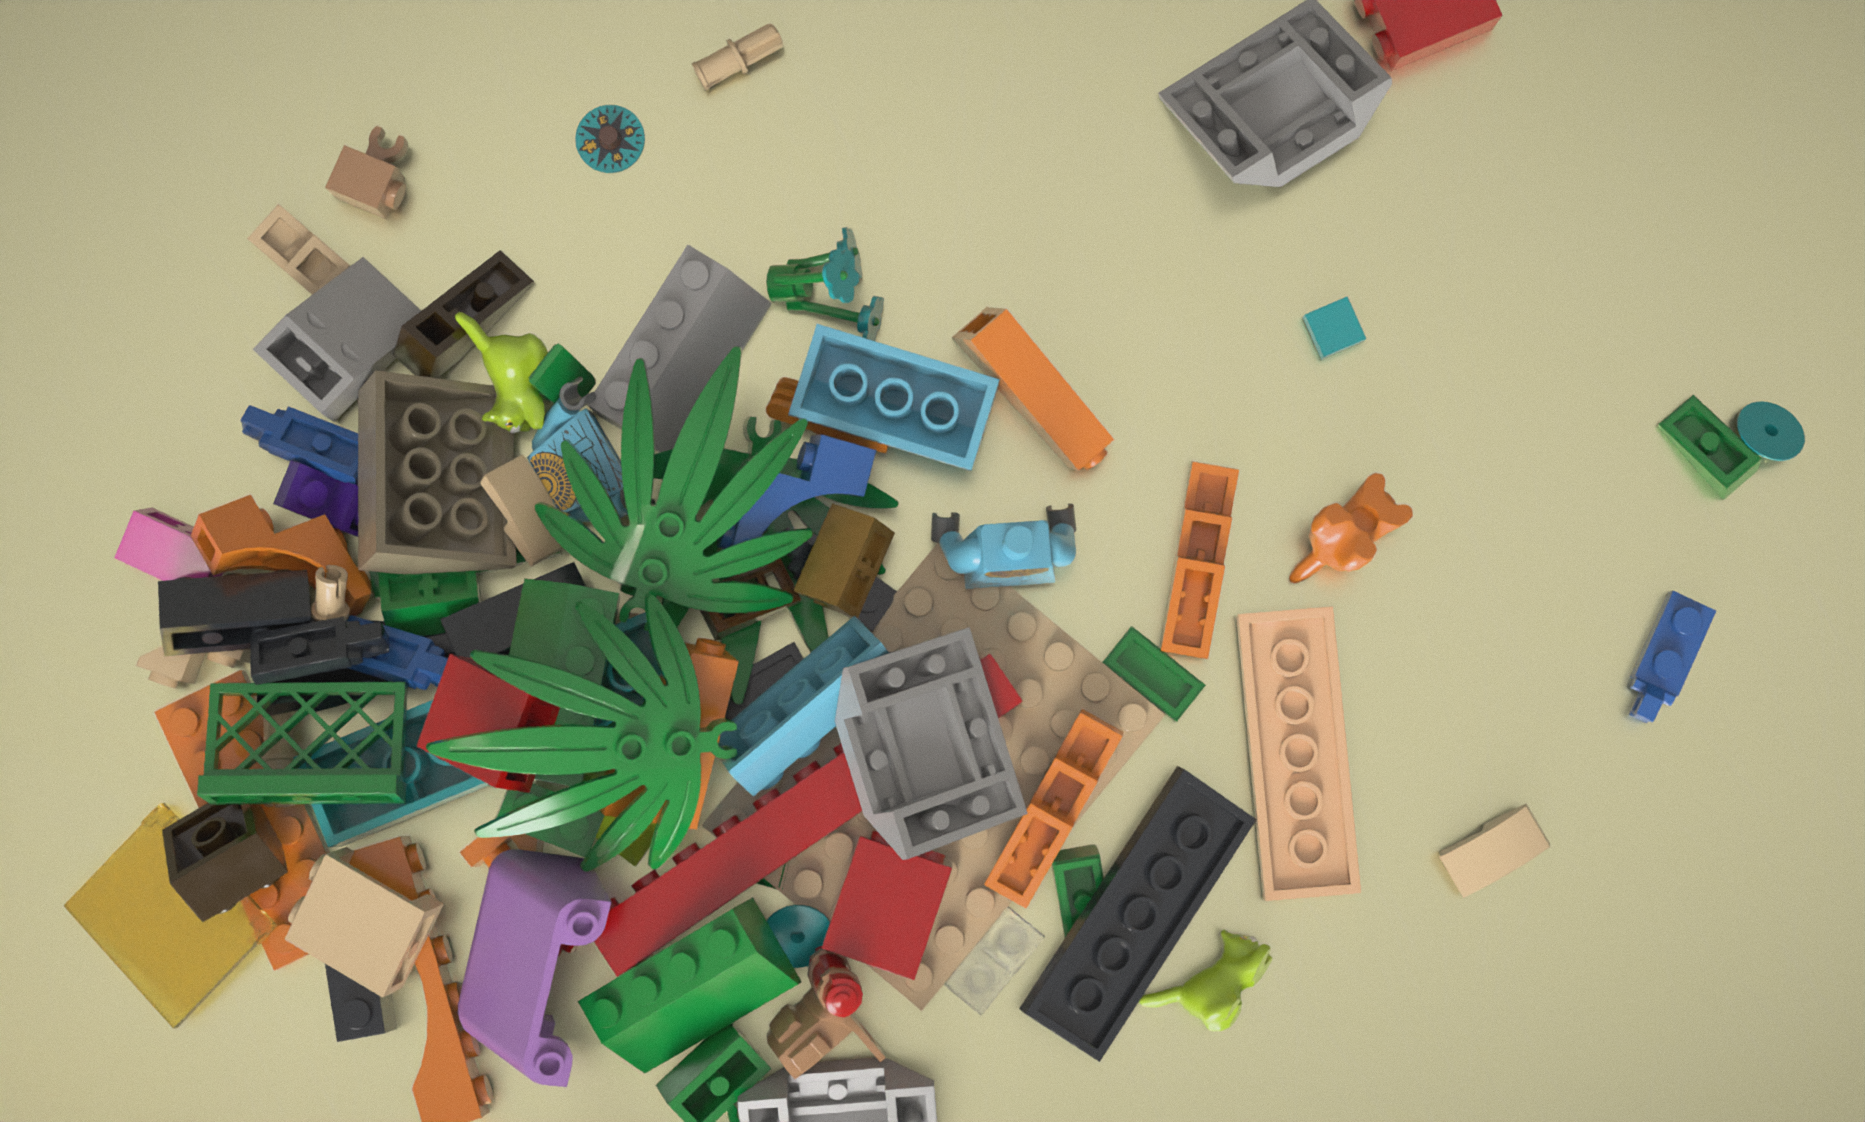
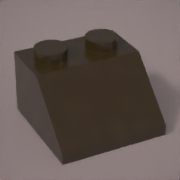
M207 803L162 829L169 883L202 923L217 914L231 910L240 900L259 889L270 887L281 876L288 873L283 846L261 804L210 805Z

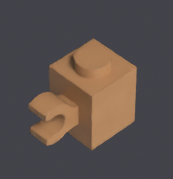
M376 126L369 135V145L366 153L346 145L343 146L325 188L336 199L387 220L391 209L396 210L400 206L406 191V184L403 183L405 177L396 166L389 163L400 160L406 154L408 141L404 136L399 135L393 147L384 149L381 147V143L386 132L382 127Z

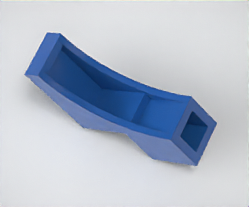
M811 435L810 442H804L798 454L796 468L801 470L800 479L779 473L752 508L717 539V547L725 549L739 542L761 536L780 514L809 498L837 493L864 497L876 450L825 435Z

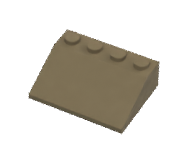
M375 370L358 390V570L396 574H422L513 569L516 567V546L503 530L508 521L480 484L485 474L514 459V433L498 427L493 422L482 420V415L492 409L497 395L493 385Z

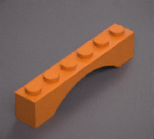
M399 836L354 850V854L349 862L353 867L412 901L427 894L436 899L431 888L425 889L420 872L426 870L425 858L419 843L412 844L410 836ZM435 923L415 961L423 983L427 1005V1040L422 1064L412 1090L422 1122H470L490 1113L488 1104L493 1103V1093L487 1076L485 1074L479 1076L474 1058L480 1055L478 1041L464 1030L460 1022L458 1001L462 987L458 981L452 983L447 965L453 962L452 951L445 935L439 936Z

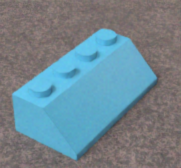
M817 324L788 415L799 419L806 418L809 422L972 471L995 401L1000 379Z
M853 616L731 720L737 724V730L722 732L718 745L733 746L737 749V756L730 759L719 758L725 768L753 797L759 791L773 787L782 778L786 768L798 758L802 759L812 754L820 745L821 739L836 727L835 716L843 668L888 654V650L856 616Z

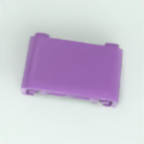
M512 849L500 853L492 861L488 871L458 1001V1016L466 1032L533 1082L542 1085L567 1087L573 1055L568 1043L561 1037L553 1035L555 1027L553 1016L544 1013L561 944L579 946L595 941L602 934L606 926L611 900L595 869L585 872L580 868L584 858Z

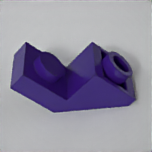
M291 460L273 504L309 519L325 514L333 528L358 537V485L339 481L325 475L323 472Z

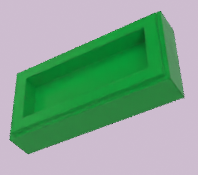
M1133 626L1127 630L1102 662L1175 723L1206 686L1168 654L1161 651L1158 646Z

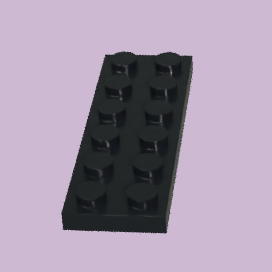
M1177 766L1019 1009L1030 1018L1100 1062L1257 819L1187 770Z

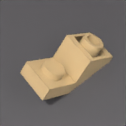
M163 646L140 656L136 666L151 671L148 680L176 689L179 681L195 684L206 653L164 656ZM250 649L208 653L206 659L234 668L237 660L250 663Z

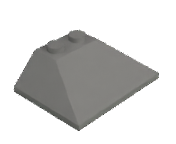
M1306 0L1158 94L1160 100L1233 183L1282 187L1358 139L1391 87L1392 78L1317 0Z
M970 627L843 668L835 716L836 728L863 814L902 860L910 859L1028 814Z
M876 1057L817 1062L797 1079H794L786 1068L783 1067L739 1095L737 1099L740 1122H937L934 1080L888 1058H885L882 1062H879Z

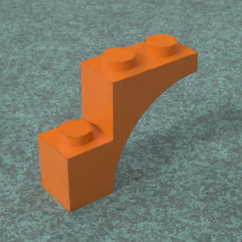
M248 495L200 513L197 517L191 538L213 576L238 569H264L270 571L307 569L308 583L316 589V571L322 567L325 570L326 579V565H336L342 567L348 573L345 603L350 608L349 616L361 614L372 594L367 574L363 570H358V567H356L347 552V543L339 529L332 527L325 514L274 534V526L269 514L265 509H259L252 495Z

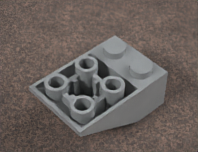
M362 257L286 314L253 350L321 414L335 422L358 398V390L374 371H384L396 359L393 353L401 326L421 310L370 262Z

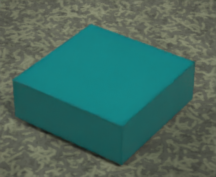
M1348 296L1311 311L1302 317L1321 360L1360 344L1367 339Z

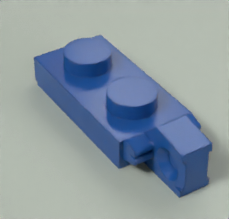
M251 405L248 406L241 418L242 433L258 440L260 448L285 460L299 462L339 481L358 484V433L289 406L286 411L277 409L275 414Z
M1676 591L1668 592L1630 675L1633 678L1630 688L1639 692L1630 710V716L1645 723L1654 722L1662 704L1672 706L1675 698L1681 692L1716 610Z
M353 615L347 619V621H359L361 625L374 623ZM383 625L389 635L390 652L368 659L363 658V663L348 667L349 669L387 681L406 682L408 687L413 689L417 687L427 690L430 683L438 687L448 658H445L446 653L444 650L435 646L432 639Z

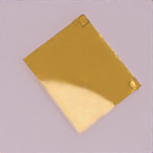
M161 803L142 820L141 825L63 906L169 1025L176 1029L244 958L270 935L277 924L250 895L237 902L231 910L217 914L202 923L169 883L162 829L178 821L179 818L166 803Z

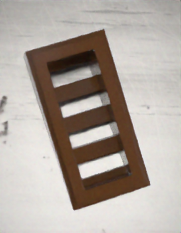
M781 558L757 569L737 574L721 581L757 582L758 584L769 586L766 577L774 574L780 588L794 595L793 601L783 606L762 611L732 613L733 616L727 619L723 613L700 610L715 641L801 602L799 594L794 591L795 586Z

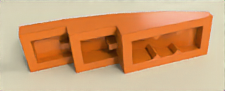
M1191 461L1168 596L1161 651L1204 659L1209 657L1225 570L1224 560L1232 522L1231 513L1239 469Z
M1081 709L1026 807L1028 814L1021 816L986 879L985 886L1027 908L1072 830L1074 822L1095 788L1101 773L1123 737V731Z

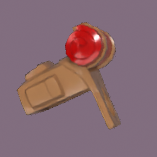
M822 946L815 948V953L810 956L807 974L812 988L794 1006L786 1004L781 1008L770 1022V1029L766 1036L768 1045L794 1079H797L815 1065L852 1031L862 1040L879 1062L886 1058L877 1041L853 1014L862 1003L863 992L857 975L851 972L847 958L822 949Z

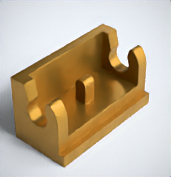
M832 503L794 591L814 599L813 602L845 614L851 618L853 616L858 618L895 532L875 517Z

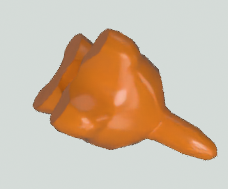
M1373 473L1366 478L1353 497L1343 507L1338 503L1325 506L1313 518L1309 532V539L1313 549L1293 569L1289 576L1290 582L1299 583L1306 580L1326 565L1339 572L1359 570L1372 561L1377 551L1374 542L1385 534L1406 524L1413 517L1412 508L1406 504H1395L1392 496L1384 491L1386 482L1384 476L1379 473Z

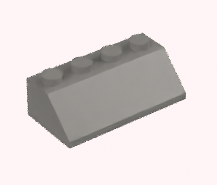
M687 245L595 390V401L587 406L594 414L622 430L625 400L633 366L638 358H643L646 364L652 400L655 451L662 452L673 449L690 411L713 373L734 346H740L743 351L772 303L728 268Z

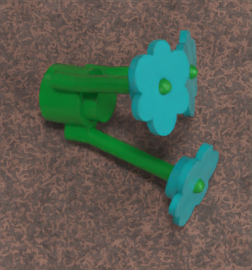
M842 228L844 239L837 241V249L831 250L829 253L804 259H788L787 264L770 266L766 285L768 296L772 302H786L788 311H807L857 323L858 332L863 333V338L875 341L882 321L883 297L873 296L870 306L863 305L860 313L807 301L804 298L811 296L813 283L824 282L832 299H839L842 303H849L853 300L854 286L862 278L859 250L851 228ZM824 265L822 272H811L808 269Z

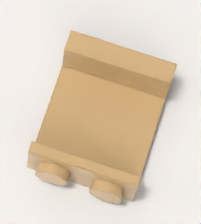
M348 847L323 854L318 858L310 871L309 879L312 883L306 896L300 898L290 912L288 921L292 925L285 940L382 998L403 988L444 903L428 894L413 901L350 865L349 862L354 851Z

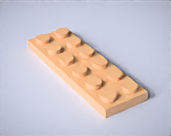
M1333 606L1236 615L1255 819H1257L1256 831L1263 901L1361 893Z

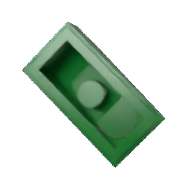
M558 343L557 345L554 344L530 375L529 382L542 397L554 405L560 398V389L564 384L582 377L583 380L579 382L577 391L583 398L595 386L596 379L572 354Z
M1694 394L1658 424L1659 429L1723 499H1726L1759 469L1762 458L1752 451L1740 437Z
M1095 844L1060 850L1052 863L1064 938L1104 879L1100 853Z

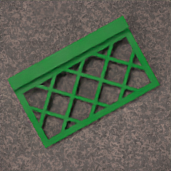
M406 682L265 683L260 685L255 683H210L204 775L198 776L197 795L210 805L405 803L406 783L403 781L408 685ZM329 695H341L351 707L329 726L314 709ZM349 695L363 696L354 702ZM377 695H395L394 712L379 726L362 710ZM223 696H244L254 706L233 726L222 717ZM252 696L265 697L257 703ZM279 696H293L302 707L280 726L265 709ZM300 696L313 697L306 703ZM358 713L374 731L352 750L336 733ZM261 714L276 731L254 750L239 733ZM310 714L325 731L303 750L288 733ZM222 724L227 732L220 737ZM393 726V737L391 740L385 732ZM333 737L348 755L334 768L321 769L311 759V756ZM380 737L392 747L391 768H369L360 756ZM235 738L250 755L235 769H218L219 752ZM284 738L299 755L284 769H272L262 757ZM306 761H307V763L313 768V769H298V768H299L300 766H302ZM356 761L362 768L348 767ZM258 762L264 769L250 768Z

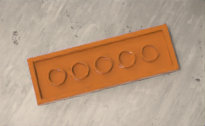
M239 670L214 683H251L246 671ZM210 685L154 712L198 808L207 804L205 800L197 795L198 776L204 775ZM223 696L222 717L233 726L254 706L244 696ZM261 714L239 733L254 750L264 742V721ZM222 724L220 737L227 732ZM235 738L219 752L218 769H235L250 755ZM256 762L250 769L264 768ZM261 804L283 846L288 873L281 876L270 887L259 889L242 899V903L274 971L310 955L285 940L292 925L288 921L290 912L297 901L306 896L312 883L309 879V874L313 865L320 856L330 853L308 804H296L275 808V804H273V807H266L264 804Z

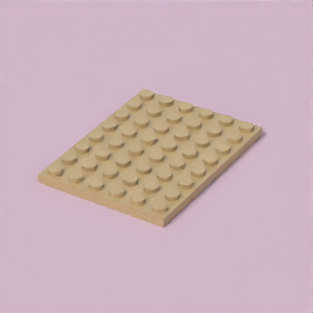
M937 543L895 593L893 603L873 632H870L891 653L970 627L979 657L982 659L991 653L1023 700L1020 705L998 720L1026 807L1081 709L1123 731V737L1074 822L1075 825L1165 714L1012 587L965 589L964 574L956 573L950 568L940 543ZM834 727L821 739L820 745L812 754L802 759L798 758L786 768L782 778L773 787L761 790L753 797L737 782L701 826L715 836L712 830L732 816L737 815L739 820L743 821L755 813L757 810L752 803L772 789L777 788L780 794H783L795 786L797 783L792 776L810 763L817 760L819 765L823 767L836 758L837 755L833 748L841 743L837 728ZM862 811L791 859L790 862L788 861L780 888L778 886L784 865L764 879L795 905H807L816 908L831 922L859 838L863 836L870 839L872 831L877 830L865 818ZM1021 817L933 849V851L946 855L944 865L952 867V871L915 980L868 965L921 1011L1012 902L1007 897L985 886L984 883Z

